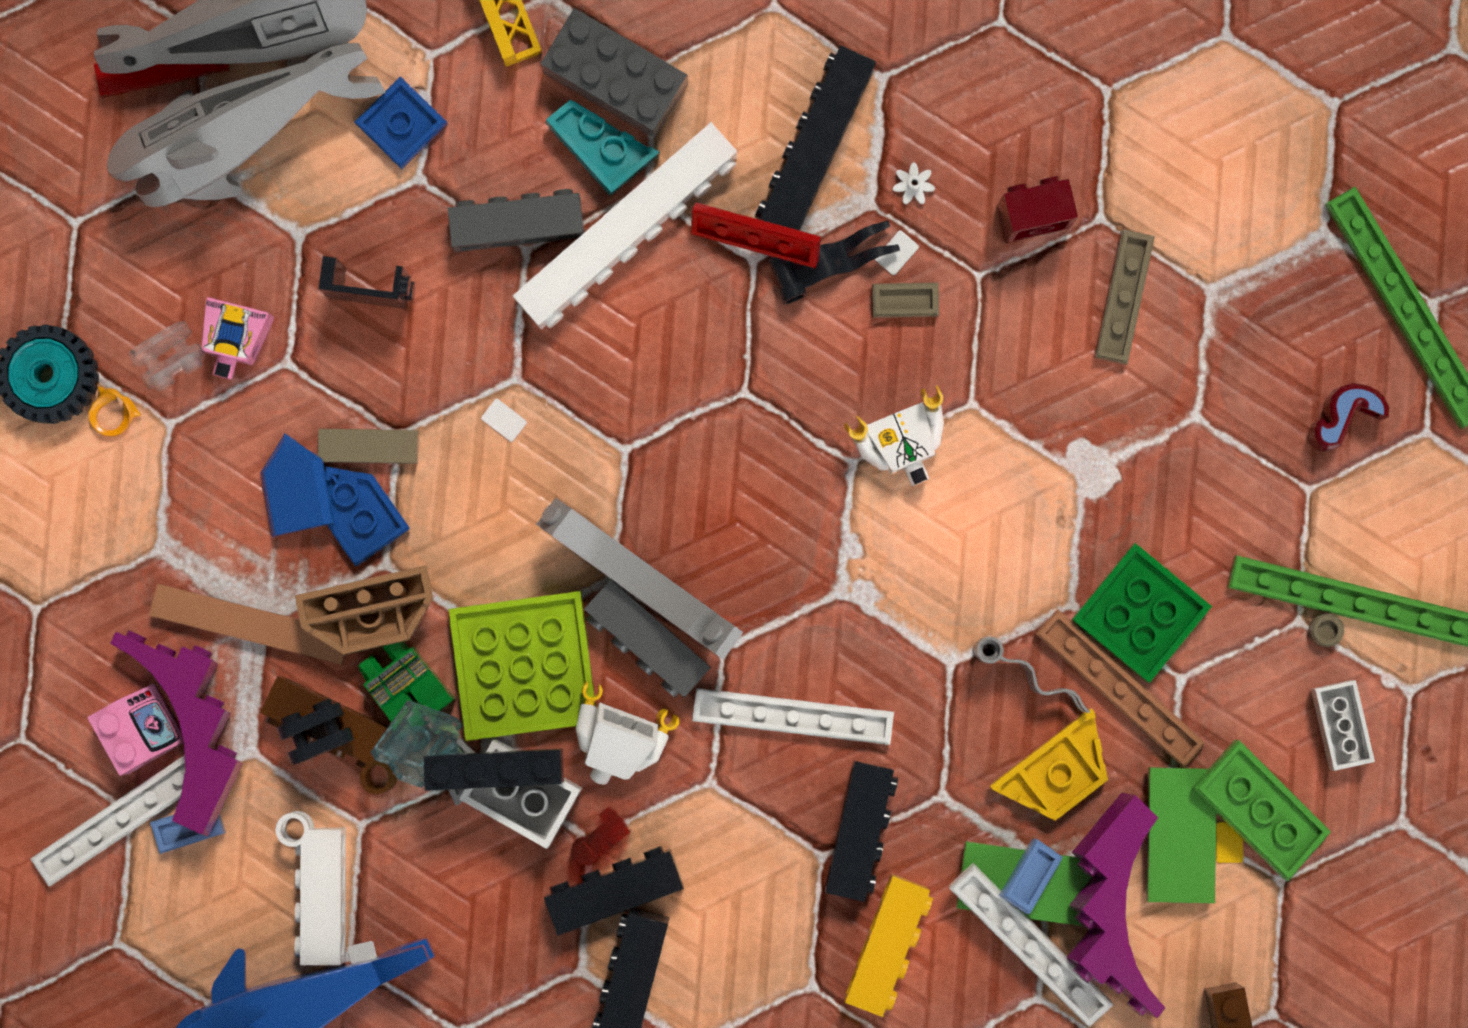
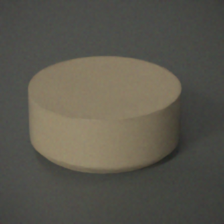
M1320 614L1314 617L1309 624V636L1319 646L1331 647L1338 644L1343 638L1344 625L1333 614Z

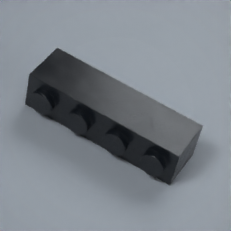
M563 748L423 756L425 791L564 783Z
M853 760L825 885V893L865 902L867 894L873 895L877 876L871 874L874 861L880 862L884 843L878 842L881 829L887 830L891 810L886 809L888 796H895L898 784V777L893 776V769Z
M658 846L643 852L644 859L632 863L629 857L613 863L612 867L614 870L601 874L600 870L596 869L581 875L582 882L570 886L568 881H564L549 887L551 893L547 894L544 900L557 936L683 890L684 883L671 849L664 851L662 846Z

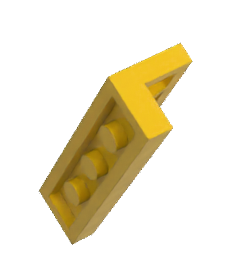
M480 0L506 67L542 53L522 0H499L497 6L494 0ZM504 2L516 6L519 10L514 24L500 17L499 13ZM521 20H523L526 29L519 27ZM505 27L511 29L509 36L507 35ZM516 31L529 36L533 47L515 54L511 42Z

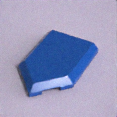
M284 433L260 472L272 537L334 524L323 459Z
M326 467L325 475L334 524L327 526L355 566L362 564L410 530L406 521L372 474Z

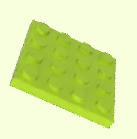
M581 591L449 609L466 741L577 725L580 706L585 703V697L581 692L585 682L588 681L586 694L589 697L595 696Z

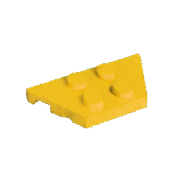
M1089 708L1090 713L1084 712L1017 763L989 785L990 788L1055 821L1108 781L1106 767L1102 758L1101 741L1098 737L1095 722L1096 716L1093 709Z

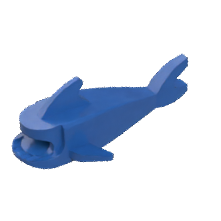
M423 938L402 944L375 959L282 978L246 989V952L244 949L238 948L234 951L213 983L211 990L212 1003L187 1015L176 1028H323L381 984L414 970L435 957L428 938Z

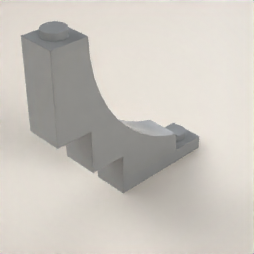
M555 498L543 511L542 517L536 524L721 659L724 660L743 632L715 613L559 499Z

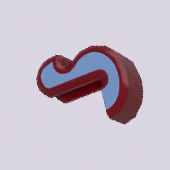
M1351 383L1334 389L1324 403L1325 420L1319 419L1311 424L1309 430L1310 443L1315 449L1323 452L1341 447L1355 410L1378 420H1384L1389 417L1390 407L1385 397L1378 390L1358 383Z

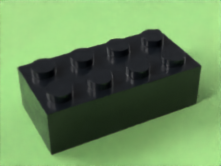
M637 908L630 909L629 915L622 914L616 937L622 938L620 947L614 946L607 970L614 971L611 980L605 979L599 1003L605 1005L603 1013L597 1011L592 1028L642 1027L670 917Z

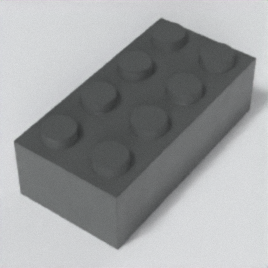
M575 8L540 63L545 75L654 139L688 85V75Z

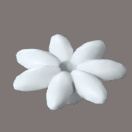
M912 163L909 174L902 170L896 171L897 176L903 182L896 184L892 189L895 192L905 191L903 196L904 204H908L913 196H915L920 204H924L925 196L923 191L933 192L935 190L934 185L925 182L930 177L931 170H925L919 174L917 164Z

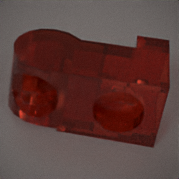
M611 804L599 814L604 822L590 834L578 837L572 844L571 856L578 864L585 866L596 862L631 832L632 829Z

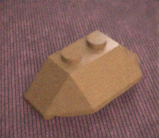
M425 565L295 595L301 628L343 655L410 640L430 606L433 594L427 566Z

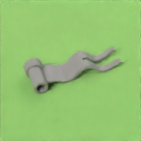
M984 637L974 644L973 653L980 661L989 664L997 661L1020 664L1026 671L1029 687L1034 693L1049 696L1065 692L1071 697L1079 711L1090 713V710L1084 706L1080 696L1073 690L1057 688L1042 691L1038 686L1034 668L1026 661L1004 658L1002 656L1004 651L1003 645L997 638ZM985 644L989 647L987 655L983 653V646Z

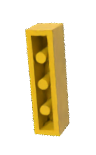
M890 873L844 995L845 1003L883 1017L885 1010H892L898 993L893 990L897 978L903 980L908 969L909 960L905 959L909 946L915 948L920 937L921 929L917 928L921 915L927 916L932 905L933 897L929 896L930 889L928 887Z

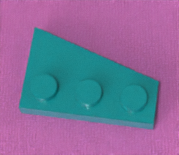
M571 99L548 117L545 122L549 129L609 196L613 195L660 154L658 150L651 146L648 148L635 140L634 136L625 131H619L606 123L605 119Z

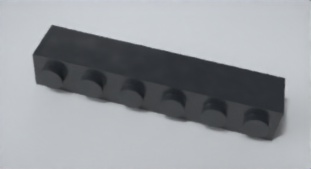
M841 45L837 54L830 53L823 68L824 71L828 72L823 84L817 81L809 100L814 101L809 113L803 111L796 126V129L800 131L796 142L789 141L782 156V159L787 160L782 172L775 171L768 188L773 190L768 202L762 199L755 218L800 231L875 70L877 61Z

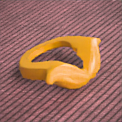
M101 386L98 387L100 395L89 410V421L92 427L98 433L110 437L122 434L129 427L134 417L141 416V413L130 398L121 395L116 389L103 388ZM119 397L123 401V421L116 429H103L98 423L97 414L103 406Z

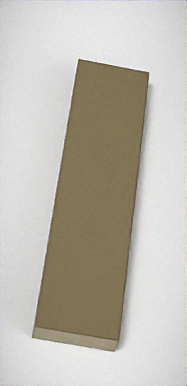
M1125 229L1121 231L1094 358L1124 365L1128 364L1155 236Z

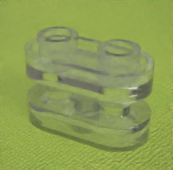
M180 321L167 327L128 353L135 367L144 364L147 366L148 371L141 378L148 389L164 390L175 382L173 378L182 372L186 374L192 373L203 365L201 360L206 355L200 345L196 343L188 346L185 341L192 334L185 321ZM174 347L177 353L160 363L157 357Z

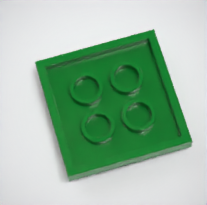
M1133 543L1071 620L1144 681L1150 683L1213 606L1138 544Z

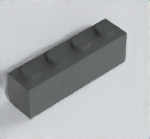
M571 189L554 191V196L540 197V193H527L521 195L520 200L508 201L507 197L489 198L488 203L475 205L473 200L456 202L455 207L448 208L452 248L455 252L577 239L585 233L580 194H573Z
M611 579L584 609L589 613L586 620L600 632L606 628L614 635L611 642L625 654L630 649L639 657L636 664L649 676L655 671L663 678L664 681L661 683V686L674 698L679 693L685 697L711 668Z

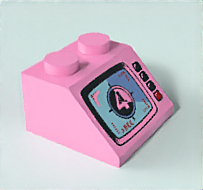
M156 684L149 685L125 696L87 717L119 776L136 771L184 743L182 731Z

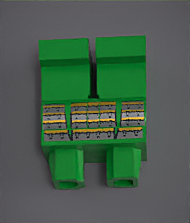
M404 641L383 646L384 650L393 660L387 667L383 668L374 655L358 665L362 676L367 681L363 685L391 721L401 739L456 699L415 647L410 648ZM410 693H412V695L415 697V699H416V700L418 701V703L421 705V708H420V706L416 703V701L413 699V697L410 695Z

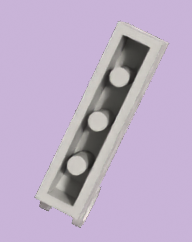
M294 811L282 816L278 820L275 831L278 840L286 846L295 847L296 856H300V869H296L295 888L300 889V903L295 905V922L300 923V936L295 938V956L300 957V965H341L346 961V827L315 828L313 819L307 813ZM291 818L298 819L304 826V833L300 839H294L287 833V823Z

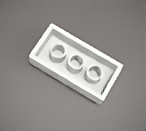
M1356 680L1312 688L1311 693L1329 770L1336 771L1375 762Z

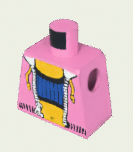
M207 297L202 351L209 355L217 356L213 375L232 380L237 362L253 365L270 330L274 317L268 312Z

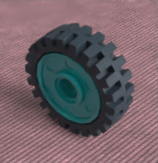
M34 325L28 327V330H20L16 333L17 336L15 338L10 337L6 342L8 344L7 347L0 350V395L4 398L3 402L17 415L43 424L66 422L71 420L72 416H78L83 412L82 408L91 403L90 397L92 394L95 395L97 391L95 383L99 382V374L96 373L98 364L93 358L92 350L80 337L57 326ZM51 366L53 369L52 379L43 383L41 373L46 367Z

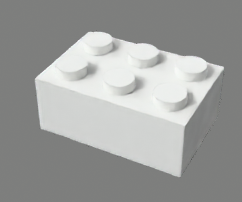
M495 739L492 740L486 752L517 750ZM564 778V783L465 789L460 800L548 849L579 796L582 787Z

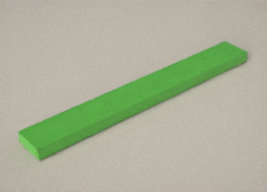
M1353 187L1327 202L1325 207L1459 429H1463L1468 426V372L1357 188Z
M1238 555L1234 556L1227 588L1468 647L1467 612Z

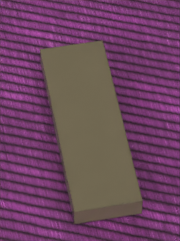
M319 429L318 456L323 459V463L418 464V430Z

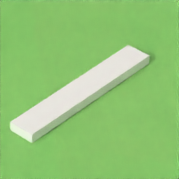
M696 688L692 721L890 745L894 712Z
M185 755L32 857L31 861L47 885L52 886L178 801L181 797L185 774Z
M974 863L949 884V889L1088 1027L1094 1024L1113 1006L1112 1001L1091 980L1089 983H1086L1073 972L1072 969L1075 965L1067 959V956L1022 911L999 896L1001 890Z

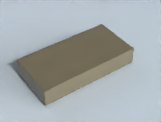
M873 284V318L938 317L939 284Z

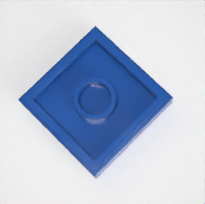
M400 76L385 91L386 93L382 94L354 123L400 169H403L448 123Z

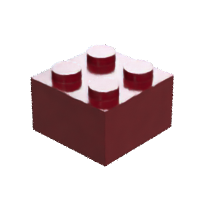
M1059 176L1040 180L1039 186L1027 188V184H1018L1007 188L1008 193H1004L997 204L1005 242L1010 243L1070 229L1078 219V214L1069 179L1060 181Z

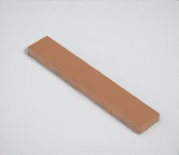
M157 584L149 616L343 665L345 655L302 629L300 619L162 584Z
M1056 609L1035 632L1045 644L1182 768L1206 744L1059 609Z

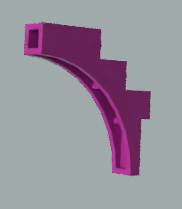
M130 630L127 631L126 635L115 632L110 644L134 657L152 673L167 693L179 719L185 749V774L181 797L172 821L197 833L209 836L243 765L242 762L235 759L237 752L221 745L218 746L217 750H214L231 714L222 709L225 703L214 697L206 695L205 699L202 700V696L218 663L210 659L212 655L210 651L196 645L193 646L192 650L182 646L177 658H174L176 651L161 644H158L156 649L145 645L144 643L147 638Z
M1122 792L1071 852L1080 860L1077 864L1078 867L1092 878L1069 904L1078 913L1075 919L1089 931L1067 956V959L1075 965L1072 969L1073 972L1086 983H1089L1090 980L1102 985L1105 983L1115 993L1120 995L1122 992L1130 999L1127 1005L1140 1016L1146 1013L1158 1018L1165 1010V1007L1149 989L1136 965L1129 944L1126 923L1127 887L1133 862L1145 836L1158 817L1136 795Z

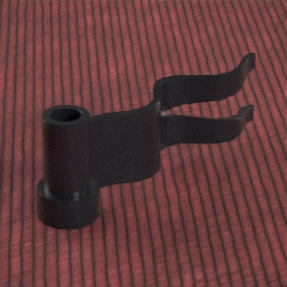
M889 221L862 228L841 241L820 245L819 261L815 268L776 257L771 258L769 263L780 287L778 293L783 305L804 298L807 295L805 288L828 277L852 272L878 257L900 251L899 245L895 244L870 248L847 257V254L863 241L889 228Z

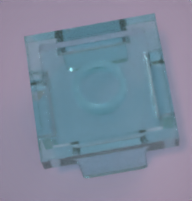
M407 700L370 753L376 761L389 765L398 780L423 788V756L463 753L456 743L461 736L458 731L462 724L457 717Z

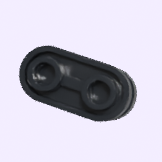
M330 698L313 705L314 712L302 717L300 712H296L281 719L283 725L277 728L281 740L292 738L296 749L287 753L292 766L355 740L350 727L340 730L336 719L345 715L340 702L333 704ZM323 725L327 736L309 743L304 732Z

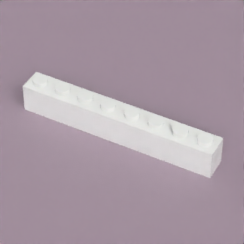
M710 122L513 295L515 301L540 329H543L546 325L549 328L553 327L563 318L562 311L570 304L574 307L577 306L588 296L589 293L586 290L595 282L598 285L602 284L613 274L611 268L620 260L623 263L630 260L638 252L636 248L638 244L644 239L648 242L654 239L662 231L663 228L660 225L669 217L672 220L679 217L687 209L685 205L687 201L694 195L697 198L703 196L712 187L711 180L718 174L722 177L728 174L737 164L734 161L737 159V150Z

